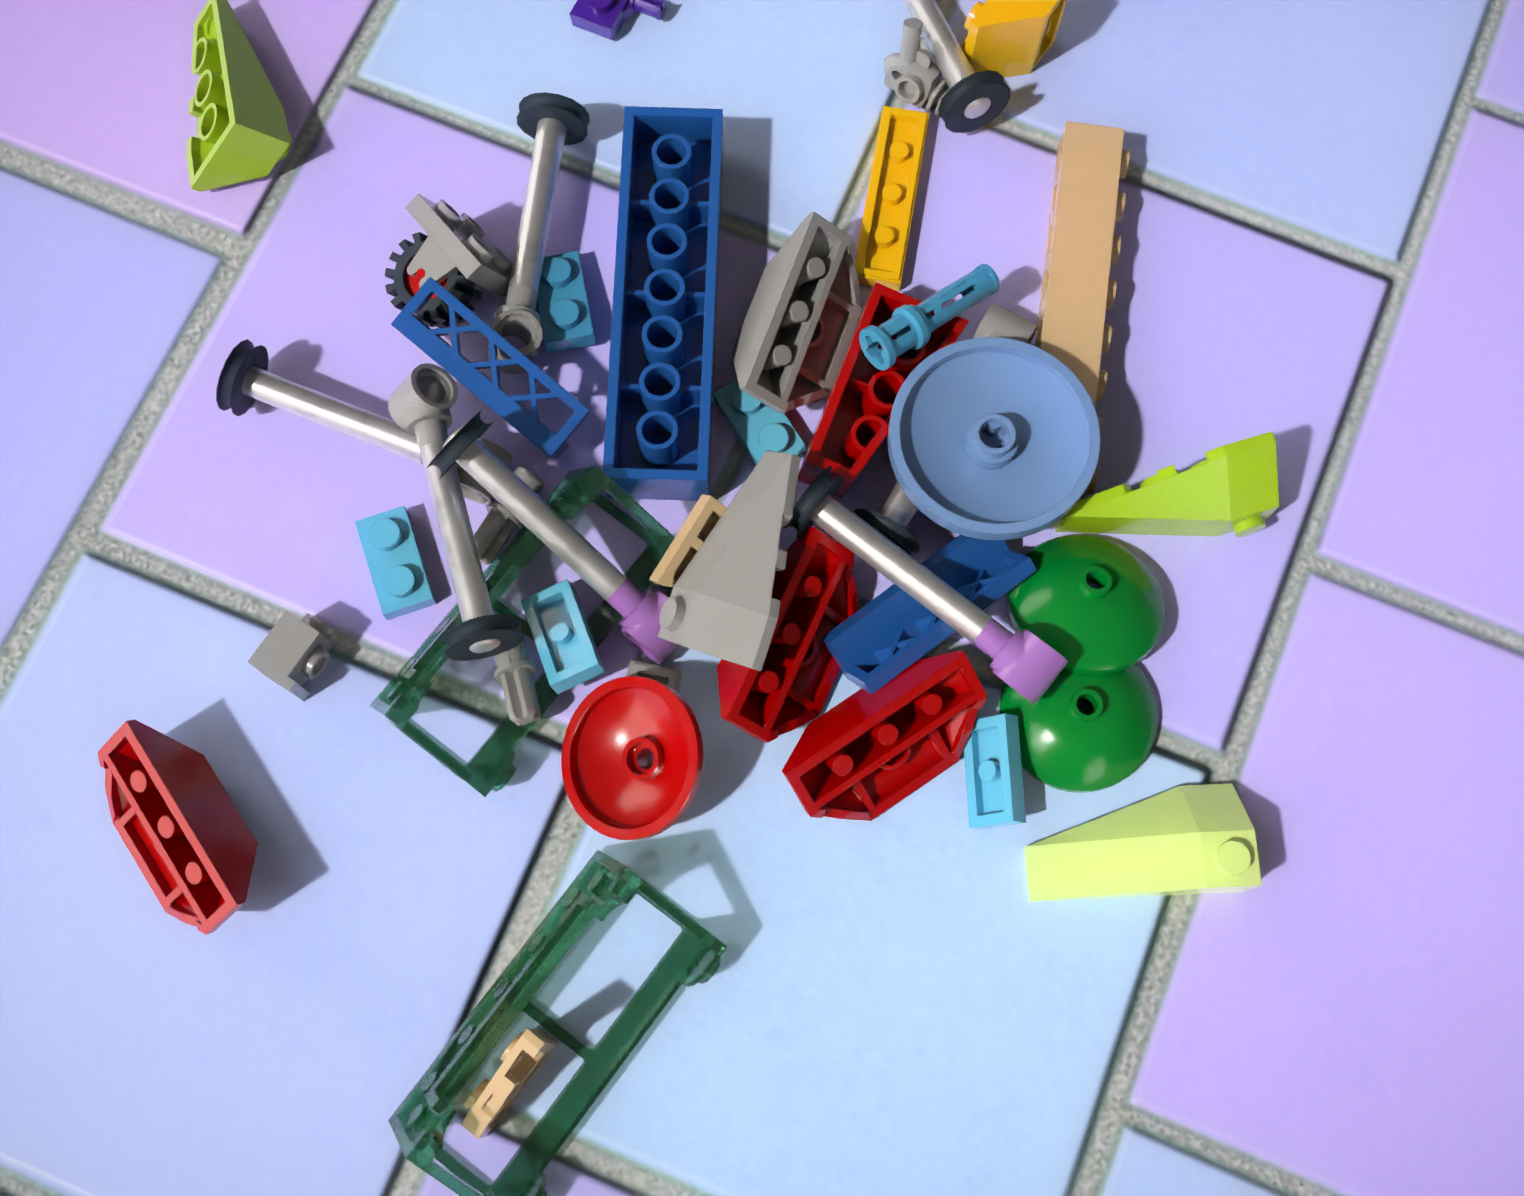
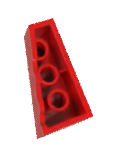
M875 282L864 305L799 469L798 481L811 485L822 471L832 466L831 475L834 478L844 476V481L835 495L843 498L887 438L892 407L903 382L914 368L929 355L943 347L956 343L969 321L961 317L953 318L931 332V337L924 347L917 350L909 349L896 358V362L891 368L883 371L879 370L868 361L861 349L859 342L861 330L870 325L879 326L892 318L894 310L901 305L911 304L916 306L922 301ZM895 335L891 336L893 340L897 339Z

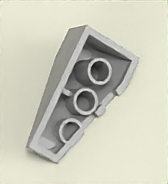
M766 451L673 586L671 596L664 602L660 611L659 622L661 627L657 637L754 670H762L780 608V600L771 598L775 571L779 572L785 569L787 552L780 550L781 528L786 526L793 516L801 457L790 453Z

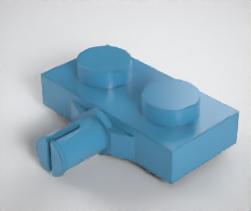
M578 251L544 257L535 311L541 316V327L547 353L596 344Z

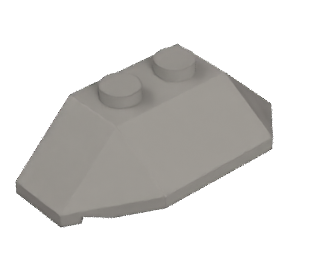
M815 211L807 215L765 267L731 352L740 389L780 414L829 396L862 312L858 274L851 253H854L853 238Z

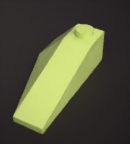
M1232 783L1178 786L1024 847L1028 902L1244 892L1262 886L1255 829Z

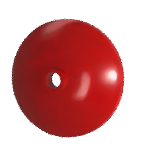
M639 676L619 677L603 683L589 693L577 707L570 719L563 740L561 754L562 777L565 790L573 808L587 825L610 838L642 840L664 832L683 816L698 790L704 759L702 735L690 706L670 686L655 679ZM653 752V764L650 767L648 758L650 753Z

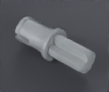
M517 467L514 471L537 494L543 489L544 482L531 471L522 467ZM498 500L488 503L486 506L488 514L474 534L480 562L485 565L493 563L514 529L520 530L524 525Z
M521 623L515 630L523 632ZM523 639L520 644L512 649L495 655L497 669L494 672V678L497 683L502 684L509 718L517 726H525L536 722L541 715L533 682V676L537 670L535 664L529 661Z

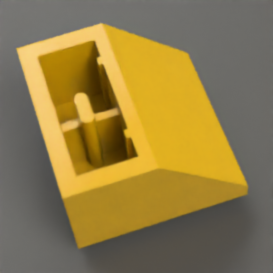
M987 0L985 3L978 1L971 9L965 21L964 28L969 31L961 46L975 73L986 70L997 71L1003 78L1030 74L1054 43L1067 0Z

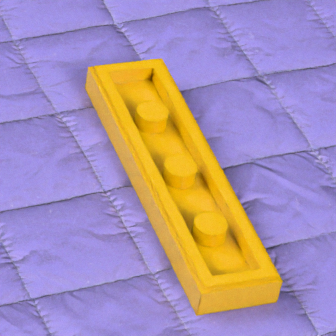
M883 106L855 259L859 285L874 287L876 282L893 290L900 291L930 113Z

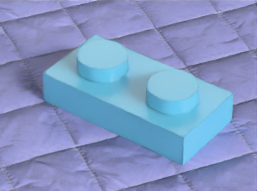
M738 379L713 393V402L755 466L766 451L790 453L801 457L800 460L804 459L808 448L785 413H778L742 391L739 387Z
M401 506L355 521L380 608L386 620L436 605L435 596L406 507Z
M568 579L521 600L549 685L557 694L605 673L576 590Z
M1004 713L975 719L973 729L964 747L969 828L988 829L1026 823L1018 716Z

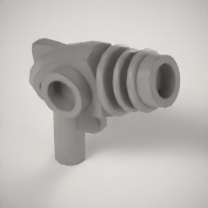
M907 18L903 22L900 53H892L884 59V72L886 74L884 85L893 89L896 96L904 103L912 104L917 108H921L927 103L926 113H930L937 106L934 114L939 116L938 108L941 99L948 91V84L945 79L939 84L942 73L933 61L934 56L931 52L920 48L922 21L917 18Z

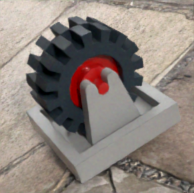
M418 193L405 209L428 235L421 232L412 234L414 243L404 239L398 244L404 251L402 255L392 252L389 260L396 262L395 269L386 268L385 277L394 280V283L385 285L387 294L395 297L390 301L392 305L402 311L429 277L437 281L472 312L476 308L469 304L471 298L480 301L483 294L474 289L476 284L506 299L513 265L511 260L495 246L490 250L481 240L485 235L484 230L468 214L463 212L459 215L443 199L436 204ZM434 294L416 316L427 326L448 328V321L450 322L449 307ZM458 314V324H460L464 320L461 317V315Z

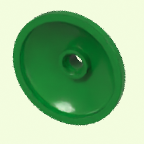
M1067 535L1047 540L1031 549L1025 555L1031 558L1037 570L1008 591L1007 603L1010 619L1016 631L1018 628L1023 631L1024 629L1030 631L1068 660V664L1063 670L1084 675L1117 673L1141 661L1154 647L1164 625V598L1153 573L1132 552L1114 542L1099 537ZM1087 582L1094 583L1101 589L1092 588Z
M1137 664L1120 672L1107 675H1084L1062 670L1036 705L1006 683H1004L1000 695L999 715L1005 713L1018 716L1022 768L1039 782L1058 790L1089 793L1104 790L1120 783L1135 772L1144 762L1155 740L1158 725L1157 704L1151 685ZM1077 699H1088L1093 704V714L1085 715L1081 713L1077 708Z

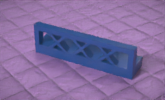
M432 277L426 280L391 323L395 329L549 458L557 460L569 446L566 441L591 412ZM434 294L449 307L450 327L431 329L416 316ZM458 314L461 315L465 320H467L471 325L459 326ZM481 332L486 336L489 342L490 361L470 362L461 354L459 334ZM451 335L452 346L441 336ZM497 346L512 359L498 360ZM520 365L528 372L530 394L511 396L501 388L499 367ZM491 368L492 379L480 369ZM537 380L551 392L538 393ZM561 399L575 411L557 434L540 420L538 400ZM531 401L532 413L519 402Z
M961 534L921 563L981 610H985L1037 570L1030 557L1009 550L1004 540H981ZM893 584L821 639L846 679L872 695L956 632V630L897 585Z

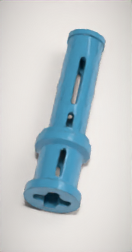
M980 264L970 273L942 288L916 306L911 304L901 305L894 310L892 318L879 326L870 325L865 327L859 334L860 346L865 357L874 367L883 371L891 368L895 364L896 358L909 349H921L928 343L931 332L953 318L958 317L987 296L999 291L1000 282L996 272L989 265ZM958 294H962L963 297L946 308H942V304ZM895 335L897 339L893 340L891 336Z

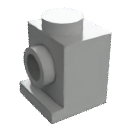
M286 610L247 663L304 702L310 693L303 686L308 679L316 678L326 667L330 658L328 652L333 647L328 638L334 631L309 613L301 620Z

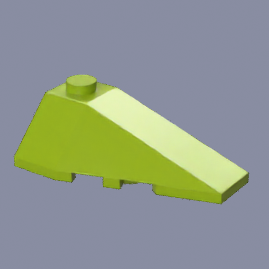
M208 0L194 22L191 73L200 76L196 85L195 95L189 100V115L198 118L197 138L191 136L187 139L186 152L191 189L199 192L268 176L278 160H283L288 155L292 143L291 133L288 132L285 110L227 0Z
M1273 432L1257 435L1205 452L1206 460L1181 473L1180 470L1175 469L1174 464L1157 470L1158 474L1144 480L1140 484V488L1134 491L1130 484H1121L1081 499L1064 517L1053 524L1056 532L1212 537L1234 532L1236 537H1244L1256 533L1266 527L1265 521L1279 507L1277 451Z

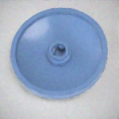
M979 337L962 340L937 350L919 363L908 375L892 407L888 426V452L891 466L902 490L910 501L929 519L952 532L967 537L995 541L1026 537L1050 527L1064 517L1079 501L1088 487L1097 466L1100 452V428L1097 413L1088 392L1077 376L1060 360L1036 346L1019 340L1001 337Z

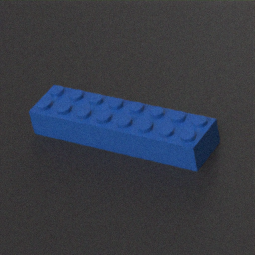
M624 106L602 472L607 498L698 501L702 494L709 495L724 152L723 109Z

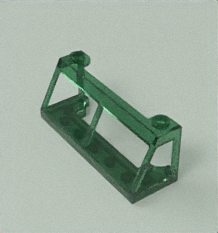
M597 465L570 470L544 501L566 521L572 520L588 503L593 502L644 540L647 547L624 575L642 592L656 586L657 584L650 581L649 578L675 537ZM603 490H605L629 513H631L640 523H638L636 520H634L632 517H630L628 514H626L624 511H622L620 508H618L616 505H614L600 493ZM525 525L513 536L497 555L493 563L483 572L492 609L497 614H512L519 617L498 601V599L545 545ZM605 599L599 603L586 619L596 648L599 647L623 617ZM457 602L369 706L471 788L486 797L491 790L495 792L501 790L512 778L516 771V766L512 764L515 758L513 750L536 722L525 726H517L515 722L510 720L509 714H507L468 763L462 765L408 721L419 709L423 696L433 685L430 682L431 678L448 659L445 651L451 645L443 643L441 637L445 631L462 623ZM519 617L524 635L535 642L529 624ZM545 670L534 682L541 711L540 717L559 695L550 687Z
M597 849L388 1119L405 1158L459 1196H547V1191L544 1189L546 1176L543 1170L681 985L691 987L697 983L704 984L710 980L718 970L721 962L720 956L727 946L630 868ZM637 893L680 926L681 933L597 1045L589 1049L531 1003L530 1000L594 916L603 921L616 907L628 904ZM524 1011L583 1058V1063L495 1181L487 1185L442 1148L443 1138L450 1121L457 1112L452 1104L453 1100L518 1015Z

